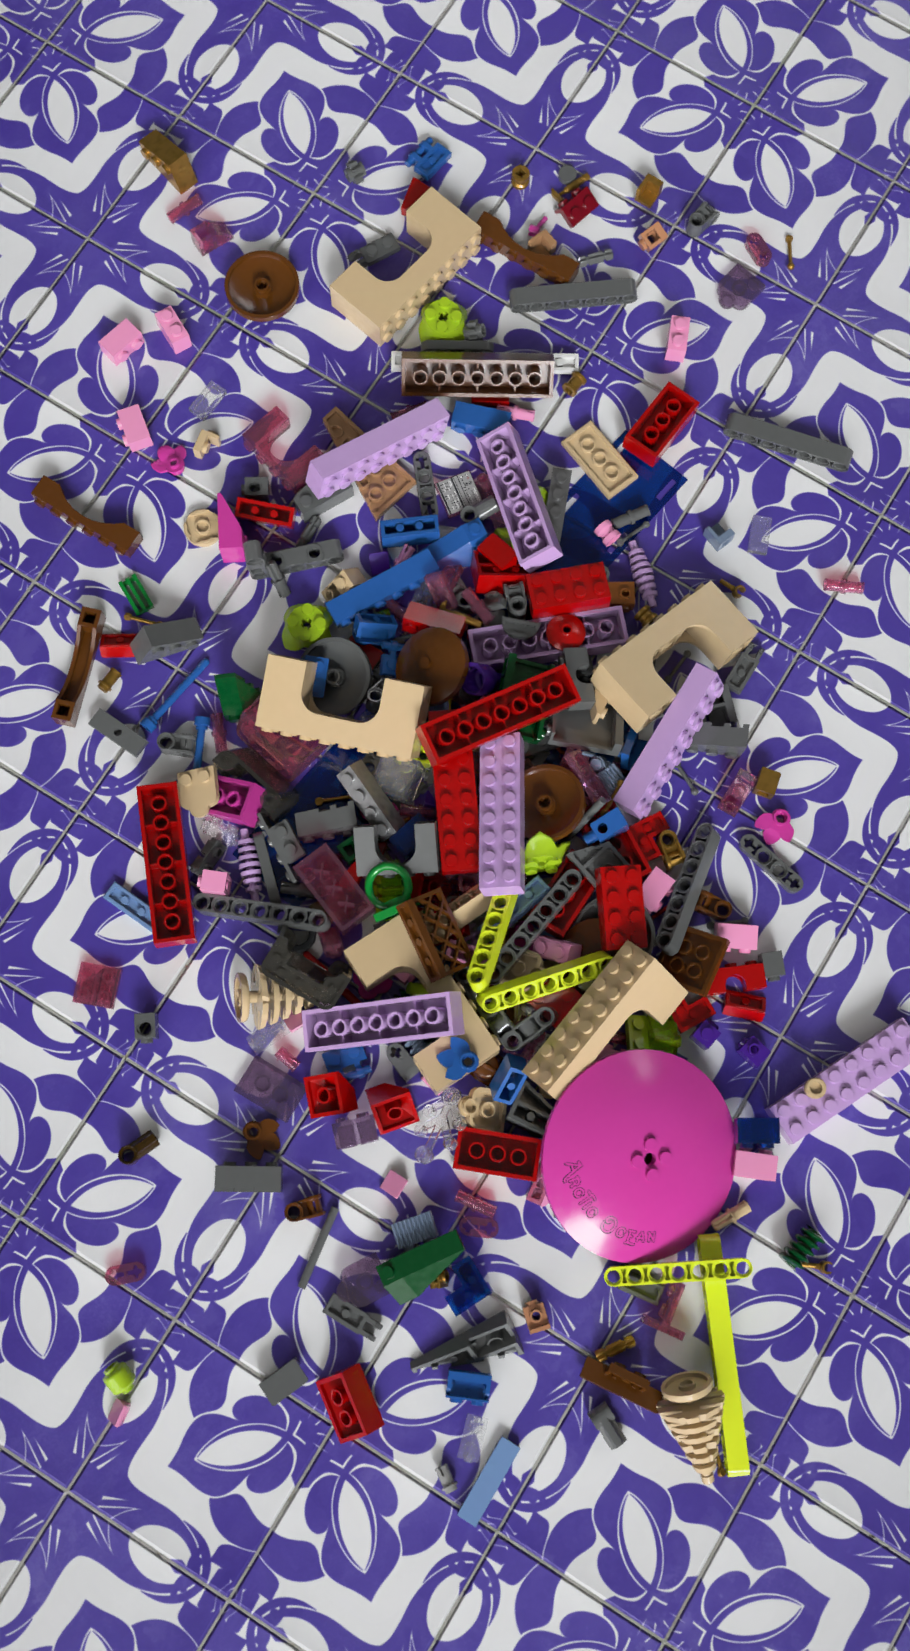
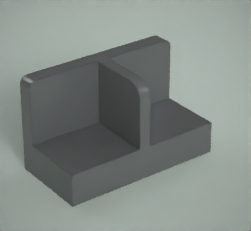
M723 684V693L719 698L715 699L713 709L707 716L712 725L724 727V723H731L732 727L738 720L728 684Z
M294 1357L259 1383L260 1388L272 1406H275L308 1382V1377L300 1367L301 1363L297 1357Z

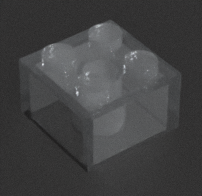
M396 756L381 757L373 777L388 798L412 805L424 775L425 767L420 761L415 759L403 762L396 760Z

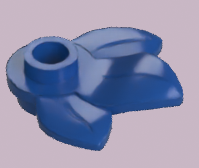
M451 1037V1049L444 1050L436 1056L439 1063L448 1068L445 1077L450 1080L461 1079L465 1073L475 1071L479 1065L478 1056L470 1051L469 1044L465 1040L458 1037ZM466 1058H470L472 1060V1064L470 1066H466L464 1064V1060Z

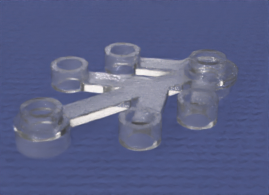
M455 1087L445 1089L440 1100L431 1105L427 1104L423 1108V1115L431 1119L422 1124H417L414 1127V1133L419 1137H425L429 1129L433 1128L426 1145L419 1146L416 1149V1161L422 1164L432 1162L434 1158L432 1150L441 1131L444 1138V1148L450 1151L456 1149L458 1142L452 1137L448 1115L451 1111L453 1117L452 1127L458 1131L465 1129L466 1121L461 1118L458 1103L461 1099L459 1089ZM442 1108L441 1113L436 1116L437 1110Z

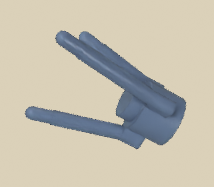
M582 751V755L591 757L589 761L591 771L582 779L581 785L587 782L596 772L604 768L606 771H609V765L611 764L603 755Z

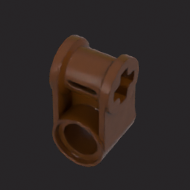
M703 889L694 909L697 913L720 922L727 920L733 910L732 905L728 901ZM724 907L727 910V914L720 915L717 908Z
M313 1195L288 1204L284 1210L286 1219L291 1222H297L325 1215L326 1211H323L320 1200L322 1195ZM313 1201L315 1202L316 1212L314 1210ZM292 1206H297L300 1209V1215L295 1219L291 1218L288 1214V1210Z

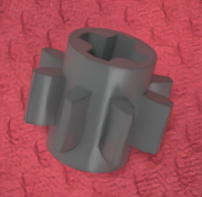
M356 160L347 162V168L344 169L347 181L349 183H356V185L363 182V177L366 175L363 164L361 162L357 163Z
M478 319L470 320L463 329L464 337L467 341H483V338L486 337L485 325L478 323Z

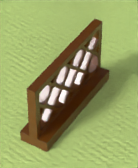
M441 887L396 906L430 983L470 966L472 955ZM434 894H436L439 900L438 906L430 903ZM415 902L425 905L423 913L418 911ZM429 908L437 911L435 919L427 916ZM441 914L447 917V925L439 922ZM425 921L433 924L432 932L427 930ZM438 927L446 930L444 938L436 935ZM450 933L455 935L457 939L456 945L448 941ZM434 940L442 943L440 951L436 950ZM446 946L454 949L452 957L445 954ZM458 952L464 954L466 963L457 960ZM443 959L451 962L449 971L445 970L442 963Z

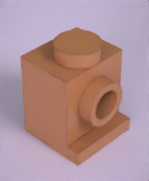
M657 221L638 236V245L642 251L646 250L649 253L669 236L659 221ZM647 237H652L653 242L650 243Z
M537 1299L525 1302L526 1306L522 1307L529 1333L534 1334L551 1328L543 1302H538ZM534 1312H538L540 1314V1318L538 1320H534L532 1318V1314Z

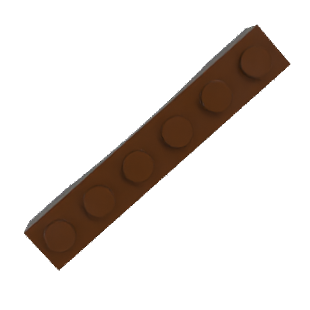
M484 211L476 222L481 227L480 244L489 247L495 253L504 255L512 262L515 261L526 270H531L541 278L548 279L554 284L572 283L577 276L579 262L564 254L543 255L523 248L507 234L500 219Z
M43 475L31 492L34 503L37 506L48 508L55 517H63L70 526L74 528L78 526L87 536L92 537L93 535L98 538L102 545L113 547V550L120 556L126 555L131 558L143 541L140 532L125 523H101L81 515L67 502L60 484Z
M82 606L77 624L71 665L64 685L56 698L51 715L56 724L76 727L106 621L102 610Z

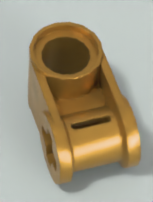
M664 830L657 837L656 843L662 853L661 856L666 869L671 870L673 866L683 864L686 855L675 832ZM662 836L670 837L671 844L663 843Z

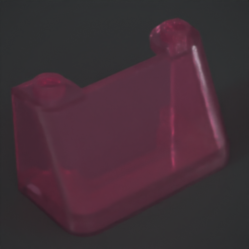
M259 699L242 712L236 728L237 734L247 746L284 780L293 782L329 745L318 743L319 739L311 741L299 739L300 735L288 737L280 735V731L273 733L261 731V727L255 726Z

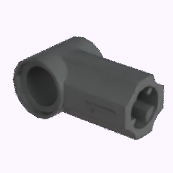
M490 495L472 506H465L461 510L460 516L465 523L476 518L482 521L500 511V508L493 495ZM475 513L473 519L467 520L468 515Z
M605 1401L587 1413L611 1450L620 1447L627 1440Z

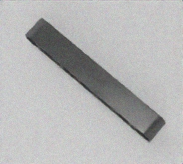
M632 278L518 287L509 291L510 308L513 313L630 304L638 299L636 283Z
M739 413L728 414L723 430L724 435L840 472L848 471L853 456V450L848 447Z
M707 822L700 824L696 829L655 937L656 946L668 956L675 955L681 947L720 842V834Z
M575 869L566 871L502 947L494 969L500 975L497 979H491L490 985H497L505 978L579 889L582 880L579 871ZM574 876L578 882L572 885L566 879ZM562 892L565 898L557 900L554 898V893ZM548 907L552 913L544 916L540 910ZM530 923H536L539 929L533 932L527 926ZM522 938L526 944L523 947H517L514 942L516 939ZM504 954H509L513 960L510 963H504L501 957Z
M198 893L192 900L193 907L206 916L314 932H326L331 927V919L322 910L207 893ZM207 900V905L201 908V903ZM227 903L226 908L220 911V906ZM246 906L245 911L239 914V909ZM261 909H265V913L258 917V912ZM280 912H285L282 919H277ZM304 914V919L301 922H297V917ZM320 917H324L323 923L316 925V921Z

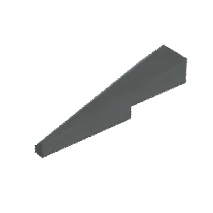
M503 1310L410 1362V1367L413 1373H417L418 1369L431 1367L432 1370L438 1369L439 1365L450 1363L453 1367L482 1362L484 1358L498 1355L499 1359L505 1358V1354L517 1352L518 1355H523L524 1349L512 1320L506 1311Z

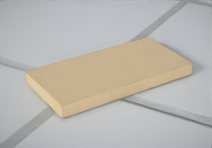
M591 420L561 441L564 449L608 500L638 479V474Z

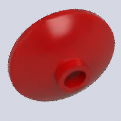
M570 614L557 615L549 622L546 629L548 642L559 651H563L564 648L580 647L586 635L582 621ZM569 628L570 632L566 633L563 629Z

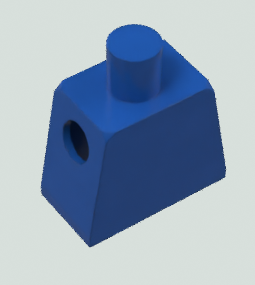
M616 807L590 824L592 830L582 837L587 846L596 841L602 844L629 830V825L619 808ZM602 827L607 828L605 833H600L599 830Z

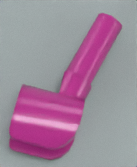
M544 216L537 226L530 224L528 235L536 236L548 218Z

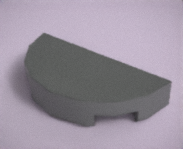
M491 591L484 595L486 598L480 604H476L474 612L478 615L506 608V598L498 591Z
M502 616L504 632L515 640L532 638L538 632L541 623Z

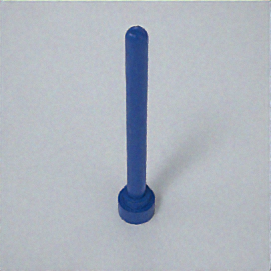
M204 658L152 716L149 715L143 718L140 724L144 729L152 733L157 728V721L209 665V659Z
M195 717L194 725L197 730L193 769H198L202 766L205 731L210 727L211 721L209 717Z

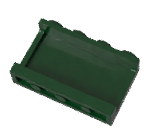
M510 652L504 658L498 692L555 668V664L547 666L517 658V654ZM548 717L514 732H520L524 742L537 744L544 739L546 729L543 727Z

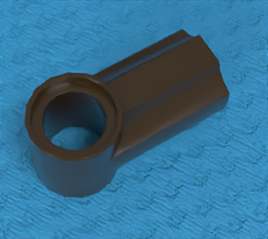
M149 1130L119 1150V1161L128 1166L134 1165L139 1159L161 1144L153 1132ZM127 1150L134 1152V1157L131 1161L124 1160V1153Z

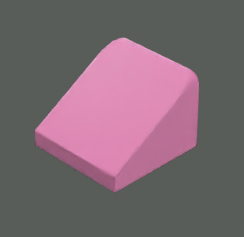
M302 1009L301 1013L296 1015L291 1010L289 1018L284 1019L291 1033L303 1026Z
M390 1170L380 1188L397 1199L408 1180Z
M117 1398L109 1413L108 1420L115 1427H120L125 1421L131 1404Z

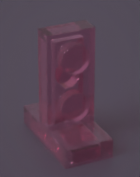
M461 564L456 566L448 565L442 571L426 574L424 577L437 609L440 608L441 603L447 600L446 609L449 610L457 607L458 602L453 589L463 573Z
M670 1283L666 1292L668 1296L666 1304L662 1303L658 1312L660 1319L657 1320L643 1313L640 1322L683 1341L685 1332L670 1326L686 1285Z

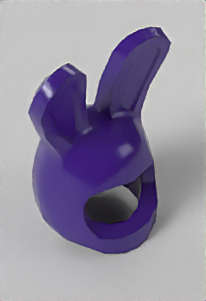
M469 662V668H473L468 670L467 677L462 686L463 690L470 696L478 697L491 693L497 683L500 682L501 673H497L491 665Z

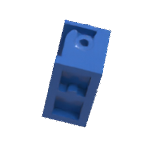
M356 613L352 635L355 643L360 645L377 644L382 646L383 641L390 642V640H394L398 624L394 615Z
M449 1368L446 1398H450L449 1401L453 1403H462V1400L471 1401V1405L484 1406V1403H489L492 1375L490 1373Z

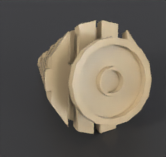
M254 964L251 991H249L247 976L244 973H236L234 979V1007L237 1021L244 1023L248 1020L251 1003L252 1014H254L253 1020L257 1030L264 1028L267 1022L270 1025L277 1023L279 1016L282 1020L289 1018L291 1010L294 1015L301 1013L303 1004L305 1010L314 1007V999H316L317 1005L325 1003L326 998L333 999L339 995V990L336 986L325 988L322 982L317 981L314 988L311 979L305 978L301 982L300 976L291 975L290 981L288 973L279 971L277 975L275 969L267 967L264 970L263 966L259 964Z
M696 1370L676 1373L662 1382L661 1392L664 1400L658 1401L656 1409L662 1419H664L669 1430H671L680 1448L685 1452L687 1459L692 1462L694 1470L701 1474L703 1484L709 1485L715 1480L712 1471L715 1470L717 1464L716 1456L719 1449V1432L722 1425L721 1419L723 1416L725 1394L722 1390H717L718 1387H713V1380L710 1374Z

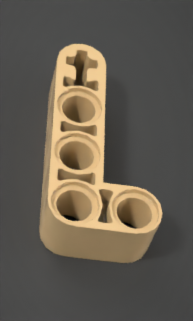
M479 883L448 904L459 929L489 908L492 896H484L479 889ZM428 909L427 916L435 919L436 913ZM441 914L439 922L447 925V917ZM425 921L427 930L432 932L433 924ZM438 927L436 935L444 938L446 930Z

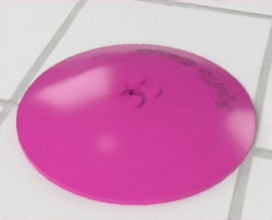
M632 1049L608 1055L594 1062L576 1076L564 1089L555 1103L545 1127L541 1148V1174L545 1194L555 1217L564 1230L584 1248L601 1257L617 1262L648 1263L672 1256L685 1249L698 1239L697 1235L703 1234L709 1228L712 1220L721 1211L732 1185L736 1137L730 1112L714 1083L695 1065L674 1054L651 1049ZM651 1153L652 1161L646 1164L644 1158L646 1154Z

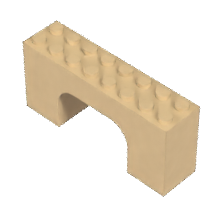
M430 187L406 211L407 233L423 245L427 251L402 276L393 281H382L374 277L358 262L354 261L330 285L332 306L380 347L385 342L388 343L392 339L393 334L397 330H401L405 326L406 321L410 317L413 318L417 314L418 309L422 305H426L435 292H440L443 285L448 280H452L456 272L460 268H464L468 260L472 256H476L481 249V227L433 187Z
M712 581L705 585L701 583L692 595L688 593L681 599L680 604H673L667 610L668 613L658 615L652 625L646 624L639 631L640 634L630 636L626 640V644L623 646L618 645L609 657L607 655L603 656L597 662L598 666L593 669V675L589 681L593 683L595 688L608 700L636 733L663 714L677 696L657 674L653 661L676 644L690 643L698 647L719 670L744 651L759 632Z
M268 654L255 726L261 727V731L269 733L280 731V735L288 737L300 735L299 739L306 741L319 739L318 743L335 745L337 743L338 747L343 749H355L356 747L357 752L367 754L369 752H377L376 756L385 758L396 756V760L403 762L419 758L421 742L415 729L426 723L433 686L385 678L379 710L374 718L365 722L327 714L317 708L312 697L317 662Z
M400 915L344 950L346 960L367 992L397 973H409L415 976L428 994L460 991L465 1034L440 1037L413 1056L415 1065L435 1095H438L460 1080L447 1079L445 1076L448 1068L442 1066L436 1058L440 1052L451 1049V1037L461 1038L469 1044L470 1051L478 1056V1067L499 1053L500 1041L495 1034L491 1035L488 1032V1023L483 1017H478L476 1014L477 1007L471 999H466L464 996L465 989L461 983H455L453 980L454 973L430 983ZM445 965V970L449 971L450 967ZM466 1058L464 1060V1064L466 1066H470L472 1064V1060L470 1058Z
M627 940L522 1072L555 1100H558L572 1080L595 1062L599 1053L630 1015L642 1010L663 1025L688 992L653 956Z

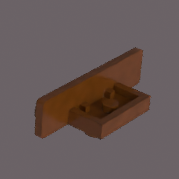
M591 1357L585 1359L579 1375L580 1378L654 1414L659 1413L656 1405L659 1400H664L662 1398L663 1394L661 1391L650 1386L651 1381L647 1380L644 1374L637 1371L632 1373L626 1370L627 1367L619 1362H611L605 1365Z

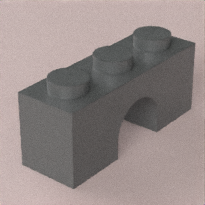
M587 647L564 648L561 655L558 656V666L565 663L582 699L576 705L569 707L568 711L591 710L596 702L593 683H582L576 677L577 674H585L590 665Z

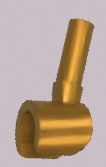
M723 579L719 581L720 584L732 591V596L736 599L742 597V595L738 594L737 590L742 593L746 591V588L742 585L735 587Z
M821 1261L819 1263L801 1262L803 1267L817 1269L823 1274L832 1273L824 1269L826 1264H832L829 1261Z

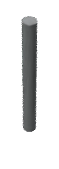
M600 797L583 815L579 825L570 834L562 838L558 844L570 842L607 802L606 799Z
M331 1206L298 1283V1287L306 1289L339 1209Z

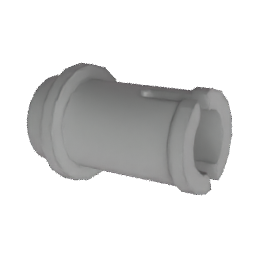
M447 1463L435 1468L443 1486L442 1491L449 1494L458 1489L456 1486L458 1483L454 1481Z

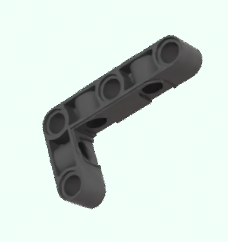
M330 539L264 553L258 540H250L243 544L247 569L254 580L271 577L266 568V563L272 560L281 561V564L278 565L281 574L337 564L344 560L339 539ZM313 553L319 554L316 558L310 557Z
M469 966L454 972L457 982H460L465 989L466 996L473 1001L477 1011L486 1020L491 1031L509 1051L521 1050L540 1037L558 1020V1013L552 1007L539 1008L517 1025H514L506 1014V1009L487 1013L476 1001L478 993L474 992L468 980H464L462 977V972L465 969H469ZM478 978L474 982H479L482 978ZM492 997L485 1001V1005L491 1002ZM547 1010L551 1013V1020L549 1022L543 1020V1013ZM512 1036L518 1038V1045L516 1047H512L510 1044Z

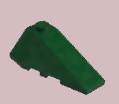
M236 673L214 675L225 720L230 723H238L246 719L258 706L262 689L259 687L254 688L252 683H245V679Z
M457 1229L376 1266L384 1288L402 1305L419 1297L446 1267H449L465 1250V1247Z

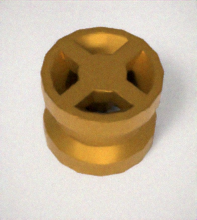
M518 165L513 168L511 184L515 189L523 190L527 188L530 177L529 169L524 165Z
M647 604L636 613L634 619L640 621L642 627H644L646 624L651 625L658 614L653 613Z

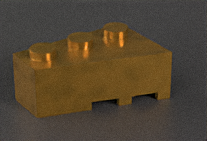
M154 129L138 141L142 148L140 152L143 157L149 160L181 195L198 183L187 154L158 130Z

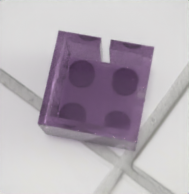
M369 1112L356 1114V1118L349 1120V1117L335 1119V1124H331L337 1150L355 1147L358 1144L363 1145L380 1141L374 1115H369Z

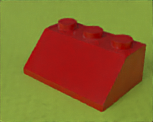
M360 1363L348 1366L316 1381L340 1444L367 1436L385 1425Z

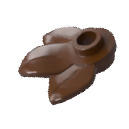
M275 1120L250 1121L243 1128V1135L248 1140L247 1151L257 1160L262 1158L264 1150L274 1151L281 1147L280 1140L274 1133L280 1124ZM255 1127L257 1134L252 1136L250 1129Z

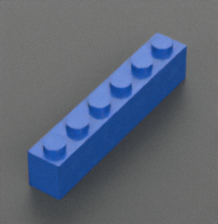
M427 548L325 603L326 609L337 628L341 626L342 628L347 627L355 619L356 613L369 614V611L374 608L380 609L384 607L387 601L399 599L409 589L411 591L416 590L421 586L422 582L426 580L430 582L438 577L437 574H439V566Z

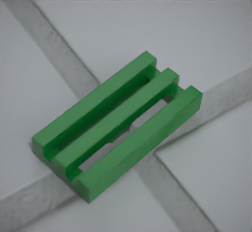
M133 574L131 578H126L123 582H118L137 617L155 608L136 574ZM132 582H136L148 606L145 607ZM129 585L142 608L141 610H138L125 586Z

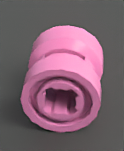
M609 519L603 521L594 530V533L603 539L602 542L606 547L613 544L621 536V533L612 527Z

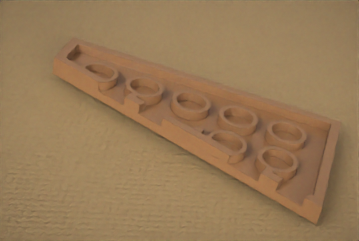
M334 407L322 418L336 448L365 434L337 407ZM397 462L382 467L376 473L372 472L366 475L361 481H354L375 521L381 518L416 485V480Z

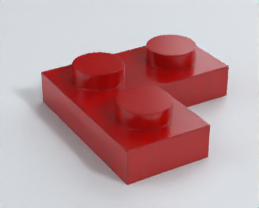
M659 811L629 826L647 862L662 855L653 837L661 834L664 830L670 829L663 814Z
M702 997L690 1005L683 999L670 1018L681 1034L713 1016L716 1012L707 997Z

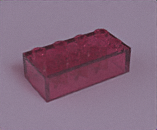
M326 843L293 866L294 872L343 936L376 912L374 904Z

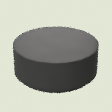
M570 165L562 166L558 173L559 181L564 185H568L576 180V169Z

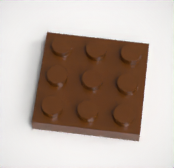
M688 926L679 951L673 956H668L661 951L657 961L686 991L707 997L730 941Z

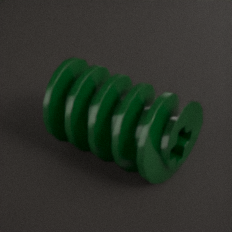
M807 1224L808 1229L804 1227L800 1229L803 1235H795L798 1242L791 1240L790 1245L792 1248L786 1246L784 1248L786 1254H779V1257L793 1270L796 1267L801 1270L804 1269L801 1261L809 1263L806 1255L815 1256L811 1249L820 1250L817 1242L826 1243L822 1236Z

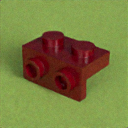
M588 186L575 188L570 193L572 195L570 198H564L557 204L558 208L554 211L555 214L561 213L570 228L575 227L599 206Z

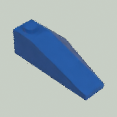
M476 518L461 525L414 555L428 548L439 566V572L446 569L457 570L461 567L471 566L473 550L478 551L477 547L488 537V533L481 520Z

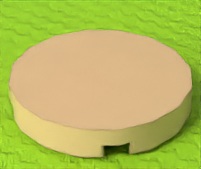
M198 509L187 516L188 518L183 526L185 536L189 542L195 546L208 547L219 540L218 515L207 509Z

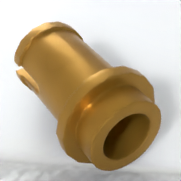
M111 668L107 675L98 681L97 687L104 693L111 691V687L122 676L121 673L115 668Z

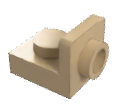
M202 429L193 447L195 457L203 459L204 454L209 452L211 444L220 447V436L212 430L206 431Z

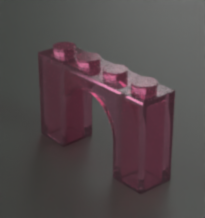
M275 406L242 434L243 445L249 452L253 451L256 454L257 460L269 468L268 470L273 477H278L282 481L281 484L287 491L291 490L296 494L307 484L305 481L310 461L324 453L316 445H313L302 456L293 461H282L274 457L270 452L273 442L291 427L289 418Z

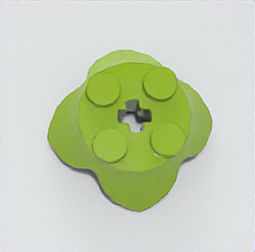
M442 297L423 306L421 310L422 320L419 325L421 343L426 340L465 339L463 329L468 315L463 306L450 301L447 297Z
M305 603L293 605L286 610L284 614L285 627L282 631L285 649L299 651L303 647H310L321 639L331 637L329 626L333 623V620L325 607ZM310 623L311 627H304V624Z
M538 832L526 844L525 874L535 875L538 872L545 871L550 874L556 873L571 843L568 841L555 845L554 840L550 836Z

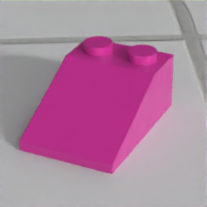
M217 493L219 550L223 562H246L243 544L248 541L247 535L244 536L241 526L222 494Z
M217 775L220 798L215 806L210 807L207 815L238 825L255 828L258 820L257 813L261 811L268 791L254 782Z

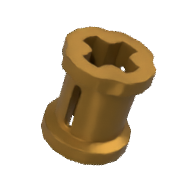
M574 371L570 380L563 384L562 389L569 396L575 397L578 389L584 386L587 381L581 373Z

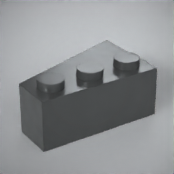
M350 483L347 488L339 489L331 496L318 500L306 484L293 499L295 509L303 522L307 523L313 515L319 516L353 497V486Z
M192 617L145 625L130 643V647L137 664L141 665L178 652L193 650L199 646L204 637L196 618Z
M703 722L701 729L693 735L692 744L686 749V752L698 753L699 751L706 752V755L717 756L719 754L725 755L728 759L740 758L747 748L750 724H743V728L731 727V723H724V727L712 725V722Z
M348 801V806L337 808L335 804L330 805V809L319 810L317 808L295 813L299 841L311 843L317 838L331 840L338 835H343V837L354 835L353 827L357 825L354 801Z
M525 1080L505 1121L543 1140L545 1127L553 1107Z
M224 1162V1166H215L214 1192L283 1191V1167H279L278 1162H266V1166H257V1162H245V1166H236V1162Z

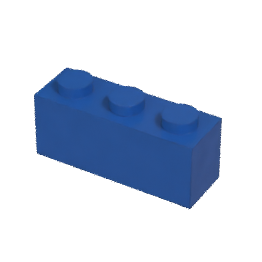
M456 401L451 419V430L457 433H469L475 437H482L507 422L511 423L512 412Z
M437 514L380 521L383 549L402 547L404 544H408V546L429 544L440 539Z

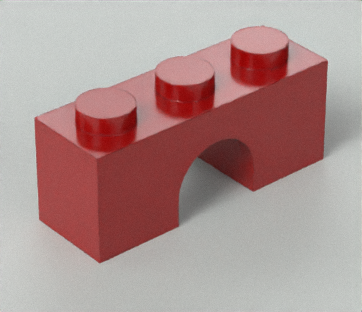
M751 960L744 962L745 965L737 966V963L724 964L725 968L718 969L707 996L726 993V980L729 977H735L741 982L743 992L765 989L767 983L763 963Z

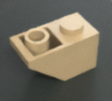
M358 567L343 569L321 593L328 602L366 582V579Z

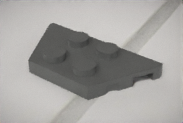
M610 842L566 854L569 860L595 889L596 868L630 865Z

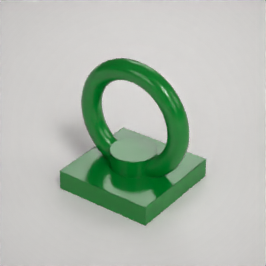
M380 863L374 866L366 877L365 893L368 900L373 906L383 910L373 915L376 922L388 920L399 915L396 906L409 900L413 890L411 876L403 866L397 863ZM382 871H395L404 881V893L387 902H382L374 894L373 881ZM415 902L416 906L422 905L419 902Z

